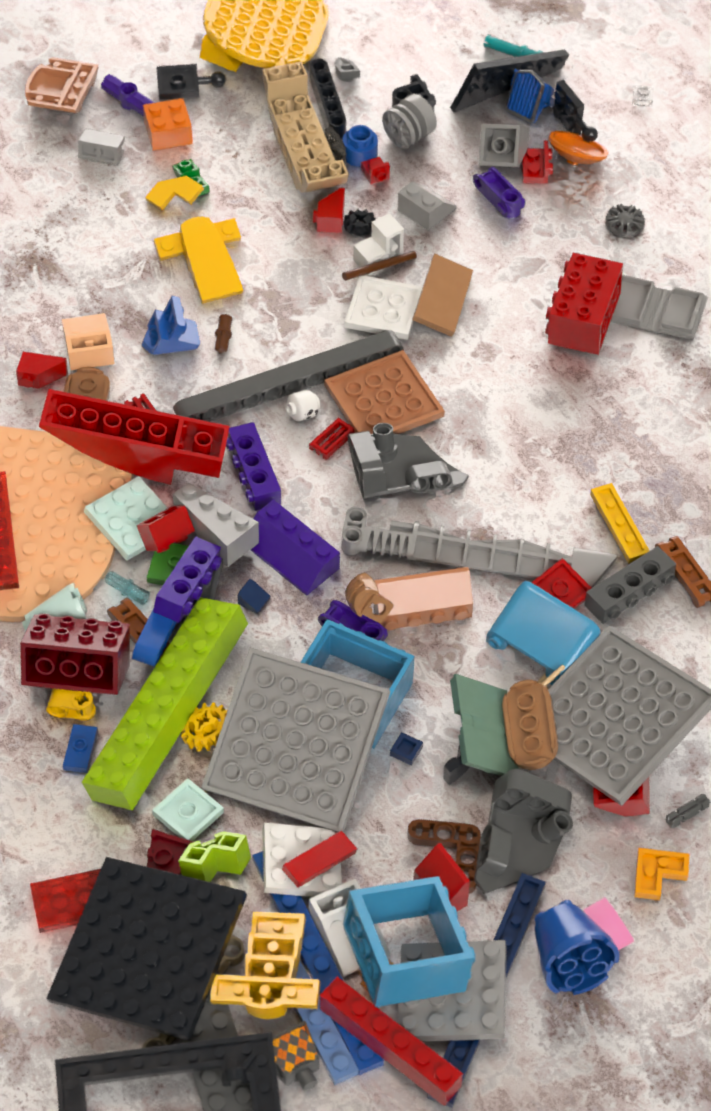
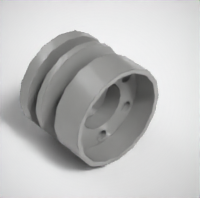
M417 94L409 95L401 100L399 104L386 110L382 115V123L386 134L395 145L403 149L411 147L421 138L432 133L437 127L436 116L431 105Z

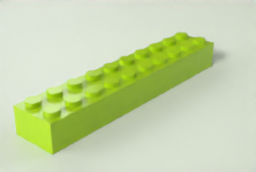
M202 597L195 603L190 614L179 628L81 783L92 801L133 811L190 716L247 627L248 622L240 605Z

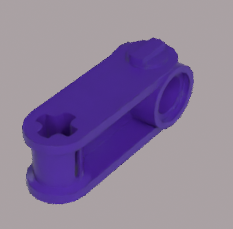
M490 167L486 172L482 174L477 173L473 176V182L477 190L502 216L513 219L520 215L521 209L525 207L526 200L496 168Z
M338 600L331 601L328 610L318 616V622L321 626L328 619L337 624L341 623L354 631L363 632L368 637L378 641H384L388 637L387 629L380 623L365 615H362V617L357 616L349 606Z

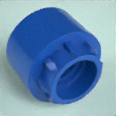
M356 125L350 128L343 136V159L352 166L361 167V162L378 157V136L365 125Z

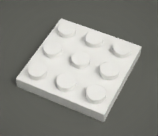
M359 276L344 322V328L374 334L392 330L397 338L408 340L414 322L412 318L422 287L369 276Z
M264 823V893L315 897L342 885L341 863L299 888L282 871L283 864L338 832L318 827Z

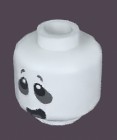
M303 390L289 395L285 409L289 416L295 421L300 422L317 415L320 409V401L316 394L309 390Z

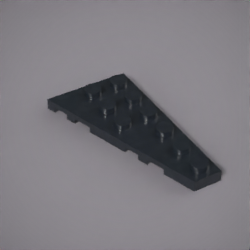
M564 49L474 63L450 108L456 113L510 91L515 69L532 70L540 78L559 71L565 66L569 53Z

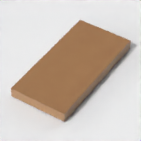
M434 253L412 320L452 337L455 333L473 270Z

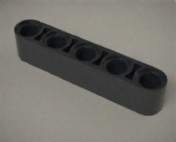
M321 58L313 59L310 62V83L328 137L333 141H341L346 133V116L328 63Z

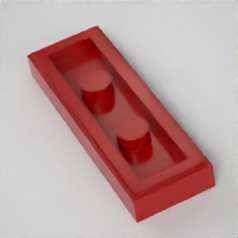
M341 830L283 864L282 871L299 888L356 854L358 848Z

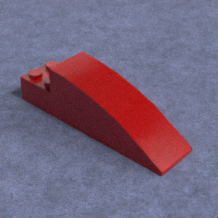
M48 389L39 423L41 429L83 454L125 472L168 485L172 484L175 469L219 478L230 428L228 425Z

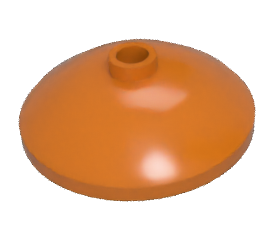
M553 131L549 134L548 140L551 146L572 165L598 163L605 160L608 156V150L596 141L591 143L585 142L582 135L566 131Z

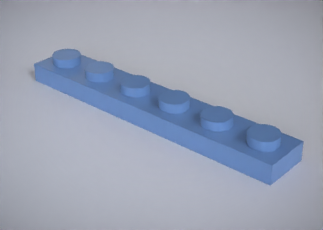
M300 960L296 979H310ZM320 996L318 1009L294 1008L300 1021L305 1020L317 1053L334 1086L359 1075V1069L331 1017L320 1010Z

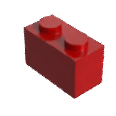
M173 505L136 525L146 551H156L157 553L167 551L170 548L169 545L174 542L180 543L188 539L187 535L195 531L185 505Z

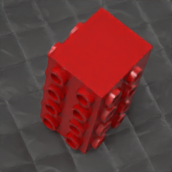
M573 252L570 261L566 260L565 274L564 276L561 275L558 281L559 289L553 293V305L547 309L546 319L549 321L546 325L545 334L548 335V344L599 355L621 295L623 263Z

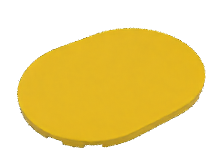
M208 0L203 13V26L211 41L218 48L243 63L260 68H271L301 61L305 64L318 51L327 25L329 11L328 6L323 0Z

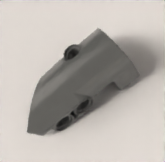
M388 423L376 424L373 427V434H370L369 430L348 434L352 463L363 499L409 490L419 494L463 486L469 478L468 474L457 470L439 457L420 436L393 434V427Z
M521 769L509 770L494 782L489 821L481 835L474 878L475 883L483 894L518 882L522 873L533 876L550 868L563 836L573 827V821L570 817L572 793L569 790Z

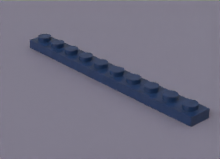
M524 873L520 876L493 940L506 941V979L546 886L545 881ZM453 1040L449 1042L443 1058L463 1073L462 1084L481 1040ZM460 1089L445 1106L453 1108ZM427 1094V1099L439 1103L436 1099Z

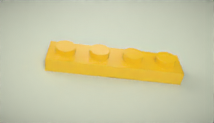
M609 483L591 489L590 495L627 563L630 564L649 552L648 546L613 484Z

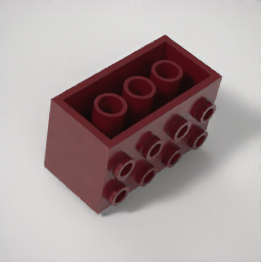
M44 613L34 614L20 642L21 685L118 695L130 666V624L120 621H98L94 618L76 619L72 616L56 617Z

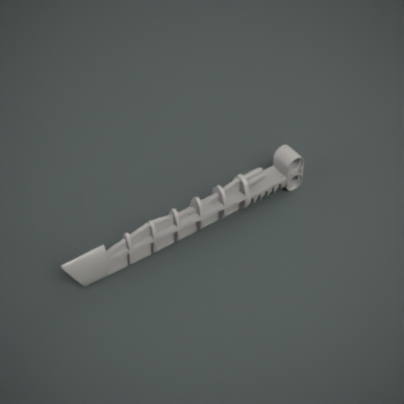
M353 506L346 512L341 549L347 555H357L360 552L366 553L369 550L372 551V554L376 552H381V555L388 553L390 557L394 554L398 555V558L407 556L409 560L462 568L469 567V569L534 579L538 578L563 558L591 588L596 585L618 558V554L576 547L573 548L571 557L551 550V543H547L545 548L524 539L497 540L496 534H494L493 540L470 541L471 530L467 531L465 540L445 533V526L441 525L439 531L419 524V521H415L412 524L391 520L390 530L367 527V513L359 506Z

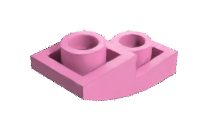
M606 898L583 909L613 939L618 950L634 942L627 927Z

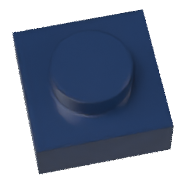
M401 732L390 750V756L412 766L423 748V742Z

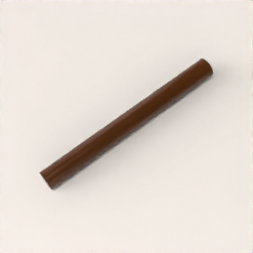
M410 251L342 273V278L346 281L416 259L417 254L415 251Z

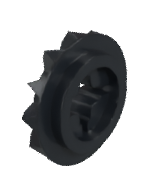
M357 208L355 212L350 210L349 214L344 216L343 225L350 234L365 236L371 233L372 221L377 218L374 217L373 212L368 213L367 209L360 211Z

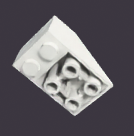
M356 879L309 899V913L344 977L360 970L343 927L349 891L361 889ZM378 923L374 924L385 954L389 957L391 954Z

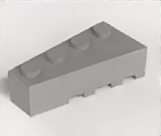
M189 482L173 493V505H185L195 529L194 532L198 535V538L220 546L219 556L227 567L259 543V522Z

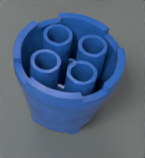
M564 900L559 905L548 909L546 912H540L535 916L534 932L542 975L552 992L558 994L560 991H572L573 995H578L596 988L609 978L607 973L614 963H619V950L613 939L580 907L573 904L570 900Z

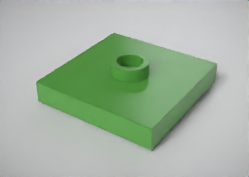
M172 543L167 551L162 553L154 551L147 575V583L163 585L189 546Z

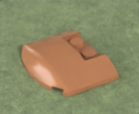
M51 57L49 58L50 64L46 66L40 64L30 74L25 86V96L28 105L72 113L80 112L90 88L94 87L99 64Z

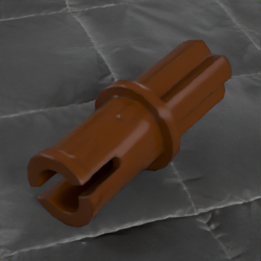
M228 314L219 316L218 329L215 331V350L218 351V354L228 351L229 339L232 337L231 323L233 318Z

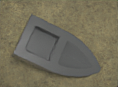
M338 57L335 60V73L341 80L352 81L354 78H360V69L354 62L342 57Z

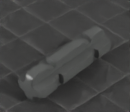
M705 794L697 796L696 800H691L677 808V812L672 811L667 814L666 823L670 828L679 826L680 822H685L697 815L699 810L703 811L710 806L709 798Z

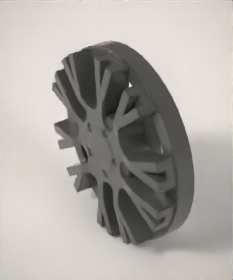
M617 204L616 207L612 206L606 214V227L610 232L618 236H635L643 230L645 225L643 211L636 209V206H632V204L630 206H623L622 204Z

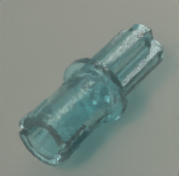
M110 571L105 577L106 584L120 591L122 596L127 595L141 605L145 604L150 597V592L136 585L132 579L127 580L113 571Z

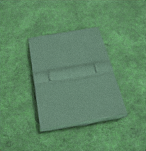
M455 673L450 680L454 714L461 716L462 727H460L461 730L458 737L462 764L503 776L509 770L519 769L513 762L507 745L502 700L505 693L507 694V690Z

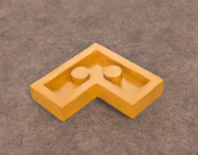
M638 848L634 897L660 900L662 878L687 881L690 854Z

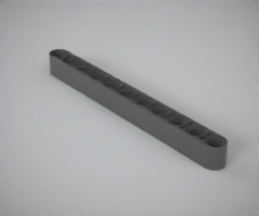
M387 330L182 399L175 403L173 410L179 416L211 422L323 384L327 378L404 350L396 334L392 330Z

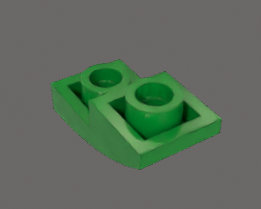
M191 159L172 165L177 178L188 176L203 186L204 190L199 196L210 192L209 184L201 177L199 167Z

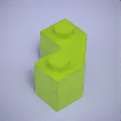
M222 831L214 834L215 839L200 843L199 840L190 843L179 859L182 875L207 882L212 881L217 871L241 875L251 859L247 836Z

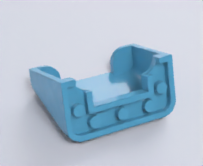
M524 581L516 589L488 631L486 642L494 649L504 650L508 645L514 647L545 667L546 677H549L561 665H564L565 669L549 683L553 685L600 636L601 632L598 625L588 617L535 584Z

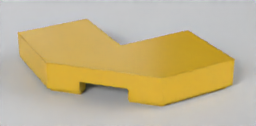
M188 176L157 182L145 198L149 203L163 211L175 195L191 205L204 188Z

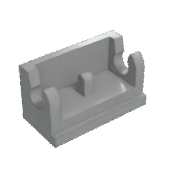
M85 128L78 140V158L118 165L124 153V149L121 148L125 142V136Z

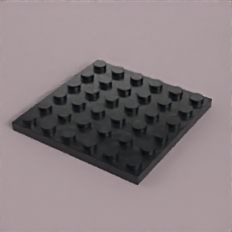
M106 857L46 999L50 1003L190 1041L247 898L246 892Z

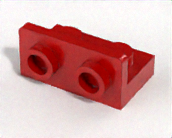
M544 140L543 148H527L522 159L523 183L548 184V176L553 174V163H549V161H552V148H548V140Z

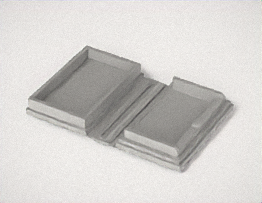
M623 275L621 295L611 322L644 329L649 332L694 340L708 297L702 292L675 287L672 291L656 288L654 281Z

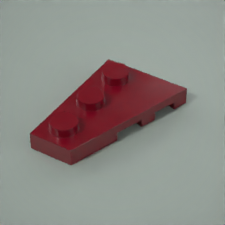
M152 829L151 845L147 852L148 860L146 867L182 875L179 859L188 845L193 842Z

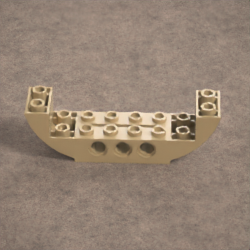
M302 61L262 69L265 94L274 134L296 190L298 189L300 192L305 193L346 184L349 174L343 160L335 161L308 96L307 73Z

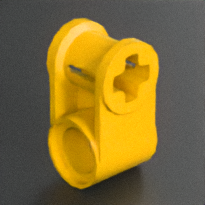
M52 688L46 707L48 714L57 718H70L81 721L90 720L96 714L93 696L90 692Z

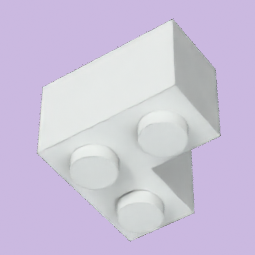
M390 213L372 221L371 237L354 245L353 260L359 267L403 254L404 228Z

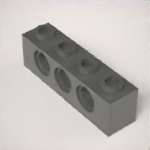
M657 546L587 591L584 606L602 624L610 619L614 620L622 611L627 608H633L645 596H651L660 586L668 585L675 577L676 563Z

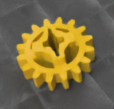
M215 702L210 707H207L206 703H203L200 709L196 707L181 732L184 743L190 749L196 747L198 752L203 747L210 751L212 745L216 746L228 710H225L222 704L217 707Z

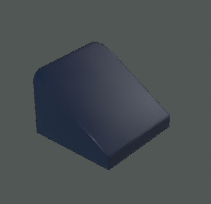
M252 579L246 582L237 595L238 604L256 614L261 611L271 598Z

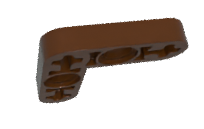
M424 819L411 821L407 831V836L411 843L431 847L441 843L444 848L457 849L456 863L463 872H469V894L473 893L477 886L474 878L481 839L479 828L466 823ZM417 829H422L420 836L416 835ZM430 829L433 830L432 837H429ZM441 830H447L451 836L448 839H441L437 833ZM456 832H459L458 840H455ZM467 834H472V840H467ZM468 854L473 856L474 861L473 863L465 864L460 858Z

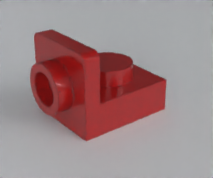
M381 157L361 162V169L370 184L390 179L389 162H383Z

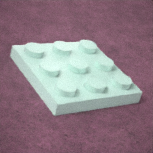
M138 476L85 506L84 513L128 561L146 550L136 525L164 511L167 507Z

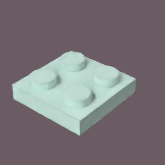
M188 778L152 810L153 816L173 833L189 841L195 840L224 813V808Z

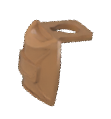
M365 572L355 576L347 585L345 590L347 603L350 609L359 617L365 615L378 623H382L394 607L392 602L377 595L379 590L375 581ZM372 603L375 605L382 603L385 609L380 614H374L370 606Z

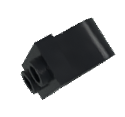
M418 74L410 76V84L397 87L392 92V106L399 104L401 100L411 94H417L423 97L434 111L436 98L433 93H430L426 82L422 81Z

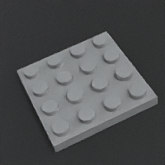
M505 940L467 941L469 947L474 949L475 963L472 964L471 979L468 980L466 992L398 1003L397 1023L420 1041L505 1039L507 952ZM439 942L401 944V963L445 956Z

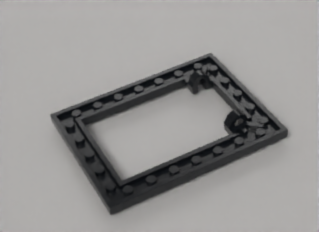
M272 1032L55 1059L59 1111H87L86 1085L221 1068L224 1087L231 1086V1081L241 1080L242 1084H250L253 1111H281Z

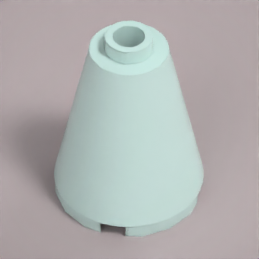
M71 583L27 613L22 624L26 632L34 614L44 613L56 617L72 616L76 619H87L85 614L88 611L78 588H75V583Z

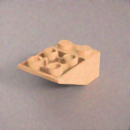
M105 313L62 319L70 370L114 364L113 345Z

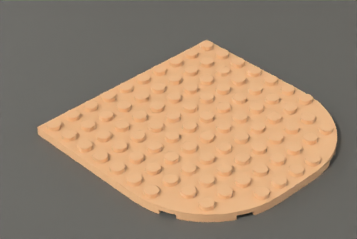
M0 426V621H25L27 613L71 583H75V588H78L83 600L93 592V588L106 576L116 548L84 513V508L133 480L134 474L83 454L48 432Z

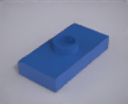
M73 724L63 762V770L88 773L98 727Z

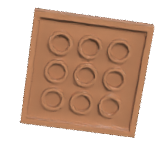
M404 350L324 380V386L348 423L354 428L355 433L369 430L370 434H373V427L376 424L388 423L393 427V434H401L445 416V410Z

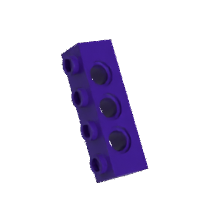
M254 422L229 428L226 447L228 452L232 451L233 453L232 462L234 468H238L240 471L238 476L241 485L246 486L245 495L248 503L252 502L255 511L262 509L273 499L281 504V488Z
M195 536L157 593L153 612L180 623L184 615L188 616L192 610L194 599L199 600L203 586L208 585L212 578L213 570L217 571L222 562V558L219 557L221 547Z

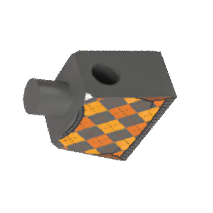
M304 1020L272 1036L276 1072L279 1079L284 1085H290L299 1081L303 1090L307 1091L318 1083L313 1073L319 1069V1056L307 1023Z

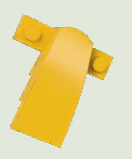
M194 217L183 222L178 233L154 239L153 242L160 261L185 255L188 271L191 273L194 287L197 288L202 304L243 293L241 281L225 246L227 243L241 240V234L235 218L212 223L209 217Z
M253 912L251 933H249L248 954H246L245 976L216 975L211 988V1003L245 1005L248 1014L261 1019H276L284 1016L287 1008L318 1009L320 981L316 979H296L304 936L305 914Z

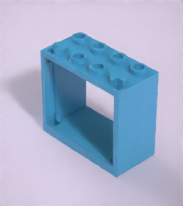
M327 619L300 663L321 669L329 655H333L394 681L389 689L391 692L372 746L375 749L413 684L415 656L406 653V650H399L384 641L375 640L363 632L354 631L341 623L337 624Z
M439 876L349 891L343 927L375 1007L466 992L468 980L471 979L472 964L475 963V952L468 945L465 928L460 926L457 910L451 905L448 889L442 885ZM428 915L445 956L390 965L374 924Z

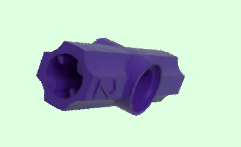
M106 75L101 83V89L118 99L122 108L127 110L133 109L142 116H144L143 105L156 103L140 93L137 85L132 82H123L114 75Z

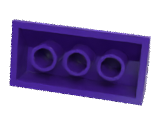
M274 499L256 513L253 519L259 522V543L251 551L306 596L340 569V552Z

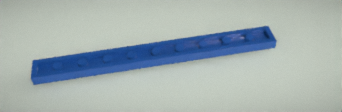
M263 851L253 854L252 860L264 883ZM269 893L278 913L305 914L306 920L300 957L311 979L320 981L319 995L337 976L343 980L302 897ZM332 1019L359 1069V1075L384 1065V1060L381 1056Z

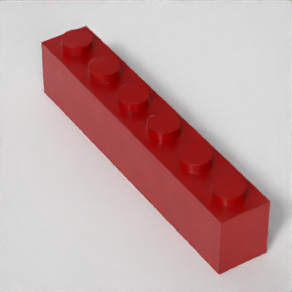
M338 976L320 994V1010L443 1106L461 1088L463 1077L461 1071L378 1007H375L373 1003Z

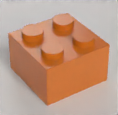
M183 98L143 105L144 123L153 151L193 144L192 125Z

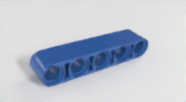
M152 610L135 645L132 660L155 667L177 622L154 613Z

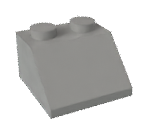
M482 124L479 165L519 167L528 148L529 127L508 124Z
M412 181L398 192L397 210L428 231L457 209L455 204L420 183Z

